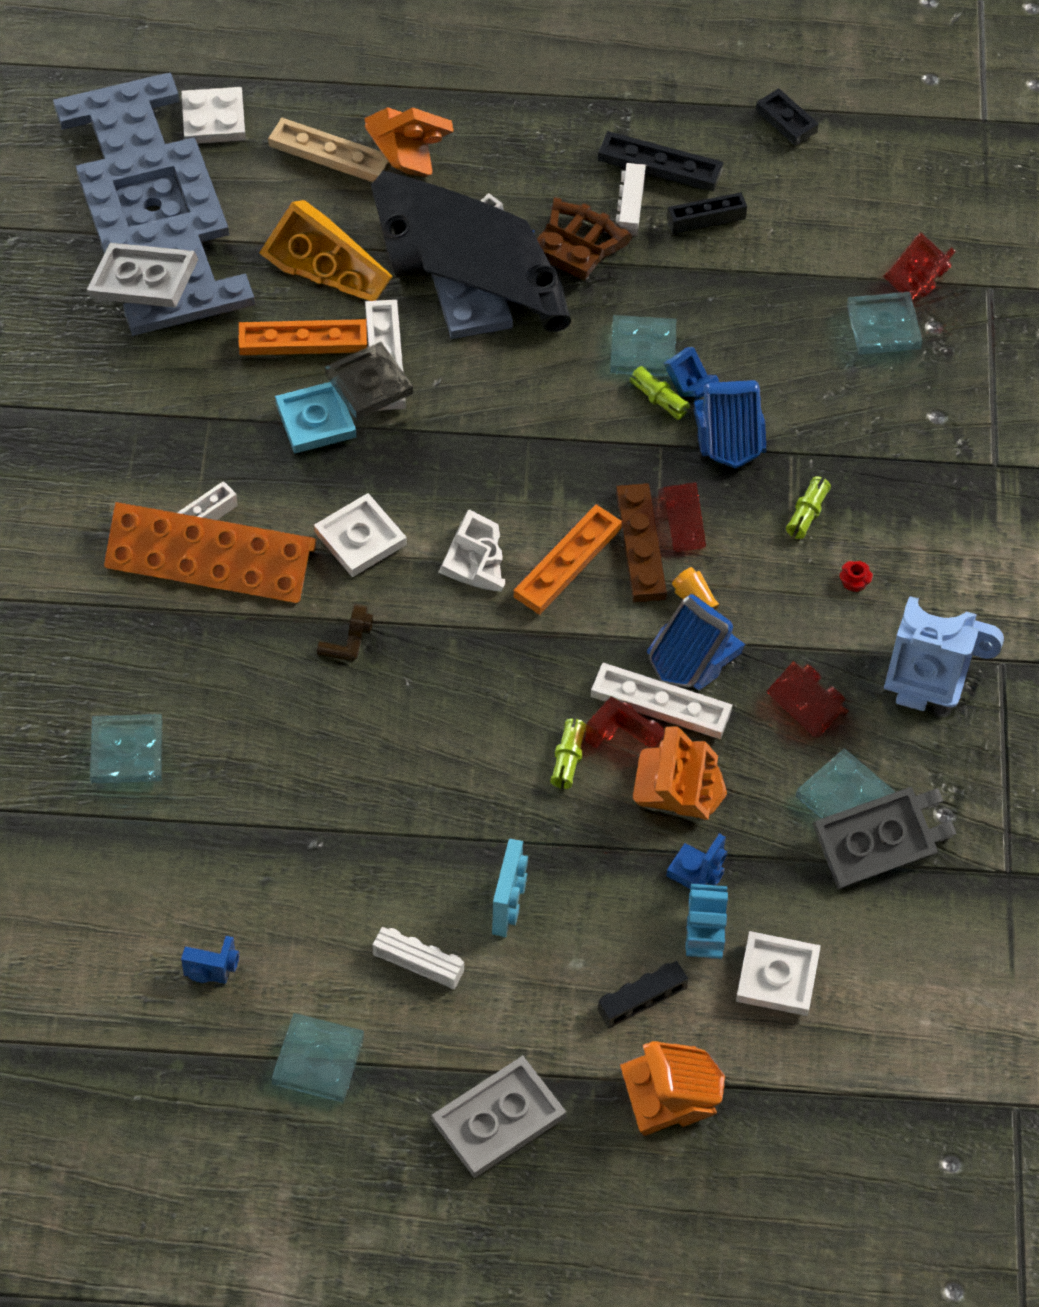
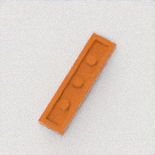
M366 319L239 322V355L367 352Z
M595 505L514 589L513 597L540 615L621 530L622 521L598 505Z

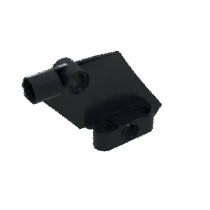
M384 170L371 184L388 256L396 277L424 268L427 273L486 291L529 308L532 312L539 314L546 331H562L571 324V317L564 296V288L556 270L551 267L527 220L466 195Z

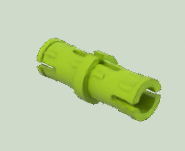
M643 366L638 367L632 373V376L636 377V379L630 377L629 382L645 393L653 405H660L674 416L676 420L685 416L688 412L686 409L690 408V403L672 391L670 384L666 381L658 380Z
M813 477L804 496L799 497L795 505L796 511L786 526V531L790 536H793L796 528L799 527L795 538L803 539L812 520L819 516L822 510L821 504L831 489V485L826 479H824L821 487L818 489V484L822 477Z
M573 719L565 721L561 744L557 745L555 749L557 760L550 782L553 786L560 789L562 780L565 781L564 789L572 787L576 764L582 758L583 753L580 748L587 725L579 719H576L575 728L572 727Z

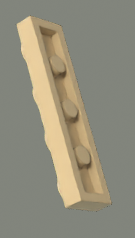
M282 117L268 138L269 147L370 182H374L383 170L388 171L391 166L381 151Z

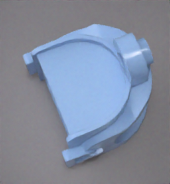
M910 596L896 636L883 689L898 693L896 698L897 704L924 711L927 701L946 707H955L960 699L972 655L985 659L996 657L1003 645V633L996 626L976 621L977 614L965 612L960 616L952 618L930 615L918 605L919 598Z

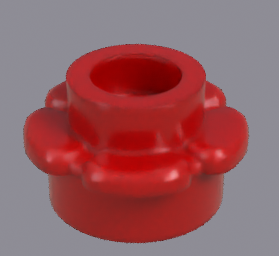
M862 561L846 562L842 566L843 571L840 572L843 586L853 592L864 590L873 578L872 572L869 571L870 567Z

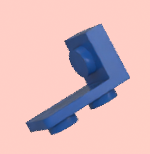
M719 833L706 854L684 843L668 867L666 876L689 889L691 884L717 886L725 871V868L721 866L728 853L724 850L726 837Z

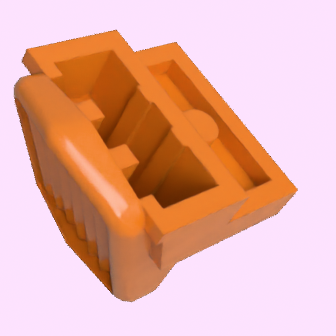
M387 107L364 118L367 132L391 166L406 174L427 177L432 174L428 144L440 142L442 137L453 132L451 120L413 107L404 112Z
M679 726L666 727L664 740L660 742L659 748H646L640 753L633 800L639 806L674 811L677 815L708 820L709 815L717 809L727 795L722 773L717 765L718 755L705 741L692 742Z
M652 1041L643 1045L644 1056L620 1065L639 1131L644 1136L677 1123L684 1127L717 1114L715 1106L719 1105L723 1099L725 1075L705 1050L696 1048V1046Z

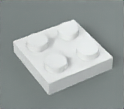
M242 87L181 91L184 139L195 137L197 144L246 140Z
M368 493L314 525V533L352 577L407 545V537Z
M749 931L736 1002L808 1016L820 945Z

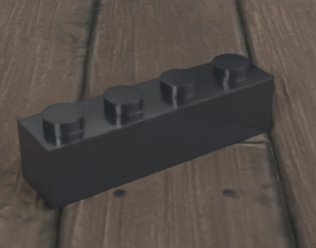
M742 192L671 206L668 207L667 222L672 234L744 220L746 219L747 204Z
M677 961L671 964L665 963L657 971L642 975L638 981L632 984H624L617 992L603 995L598 1001L597 1011L610 1029L687 989L688 977Z

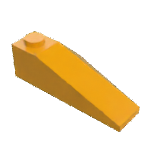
M305 200L295 201L290 204L259 254L283 272L310 279V281L337 288L342 292L369 301H377L393 277L335 223Z

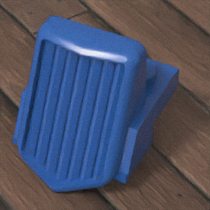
M750 380L706 384L704 386L703 400H694L693 410L698 427V443L701 455L710 456L711 459L729 467L739 468L757 458L761 453H766V426L761 410L758 382Z

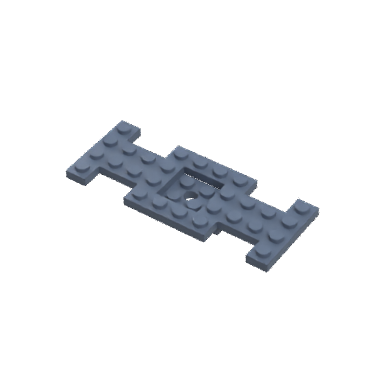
M171 72L53 100L62 130L92 123L104 157L102 160L76 166L77 176L104 254L110 243L195 251L198 257V262L176 308L136 303L123 304L132 336L255 305L254 295L246 274L215 281L201 242L228 236L229 229L195 137L165 144L152 108L179 102V93ZM153 205L160 207L159 210L153 212L148 211L146 208Z

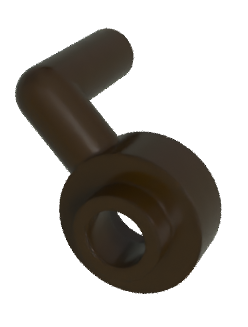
M354 604L346 646L319 641L317 655L348 661L356 660L364 633L370 634L374 614L368 613V606Z

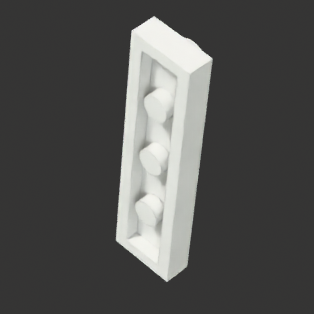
M397 300L365 301L373 410L406 409Z
M602 663L591 689V697L718 739H721L732 711V704L606 663Z

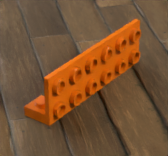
M115 502L104 567L299 603L309 551L315 552L317 539Z

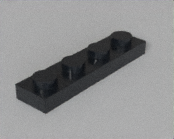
M607 131L598 152V161L623 168H626L627 163L646 165L645 174L712 192L715 191L724 163Z

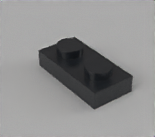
M780 88L756 102L755 110L794 146L818 132L819 124Z

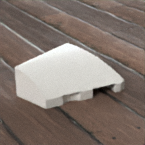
M468 510L456 532L439 573L468 585L501 592L505 585V579L501 578L500 563L503 560L502 550L497 543L500 537L499 525Z

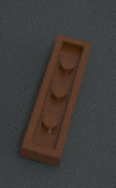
M649 483L616 486V498L619 517L622 521L621 530L633 603L666 600L667 590Z

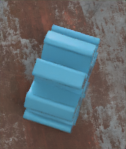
M691 884L686 927V957L723 958L725 927L727 923V886Z

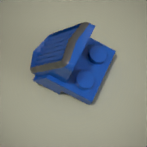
M690 594L685 597L670 621L660 629L654 641L647 649V653L650 654V662L659 680L679 687L690 688L693 686L697 690H701L719 676L722 667L739 656L745 645L733 636L732 622L695 595Z

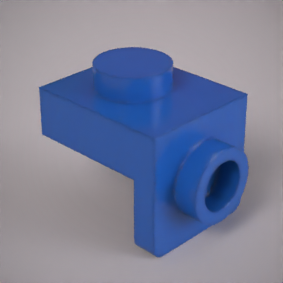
M694 347L685 348L663 363L680 397L702 398L706 384L719 382L717 375H707Z
M230 936L225 937L220 954L185 947L181 958L184 975L196 982L206 983L214 981L226 984L229 972L236 971L240 952L235 950L234 938Z

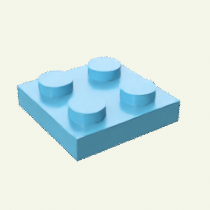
M337 380L275 396V403L294 454L356 438V428Z
M509 839L493 899V935L506 937L509 924L516 925L520 908V904H518L519 896L524 893L527 881L528 856L523 855V841Z

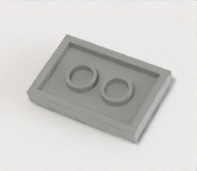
M110 243L87 288V292L91 299L176 308L198 262V257L195 251Z
M521 1056L433 1113L431 1120L471 1175L476 1178L566 1118V1111L525 1057Z

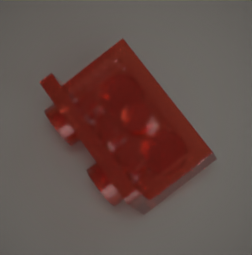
M920 232L912 239L883 277L909 302L918 295L925 297L936 286L937 283L933 281L935 277H941L952 266L949 260L956 251L951 247L942 253Z
M793 661L766 692L813 737L818 738L840 713L846 716L850 710L842 704L846 698L833 686L826 689L819 682L822 676L811 665L807 663L803 667Z

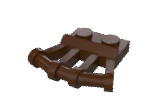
M554 197L549 223H547L545 230L537 240L551 265L585 281L602 258L627 246L631 241L632 235L626 229H620L610 220V215L604 212L599 214L592 211L591 206L585 203L577 205L562 202V198ZM559 214L574 217L565 229L557 226ZM587 221L594 225L584 239L576 236L577 231ZM604 231L612 237V239L598 246L594 244Z

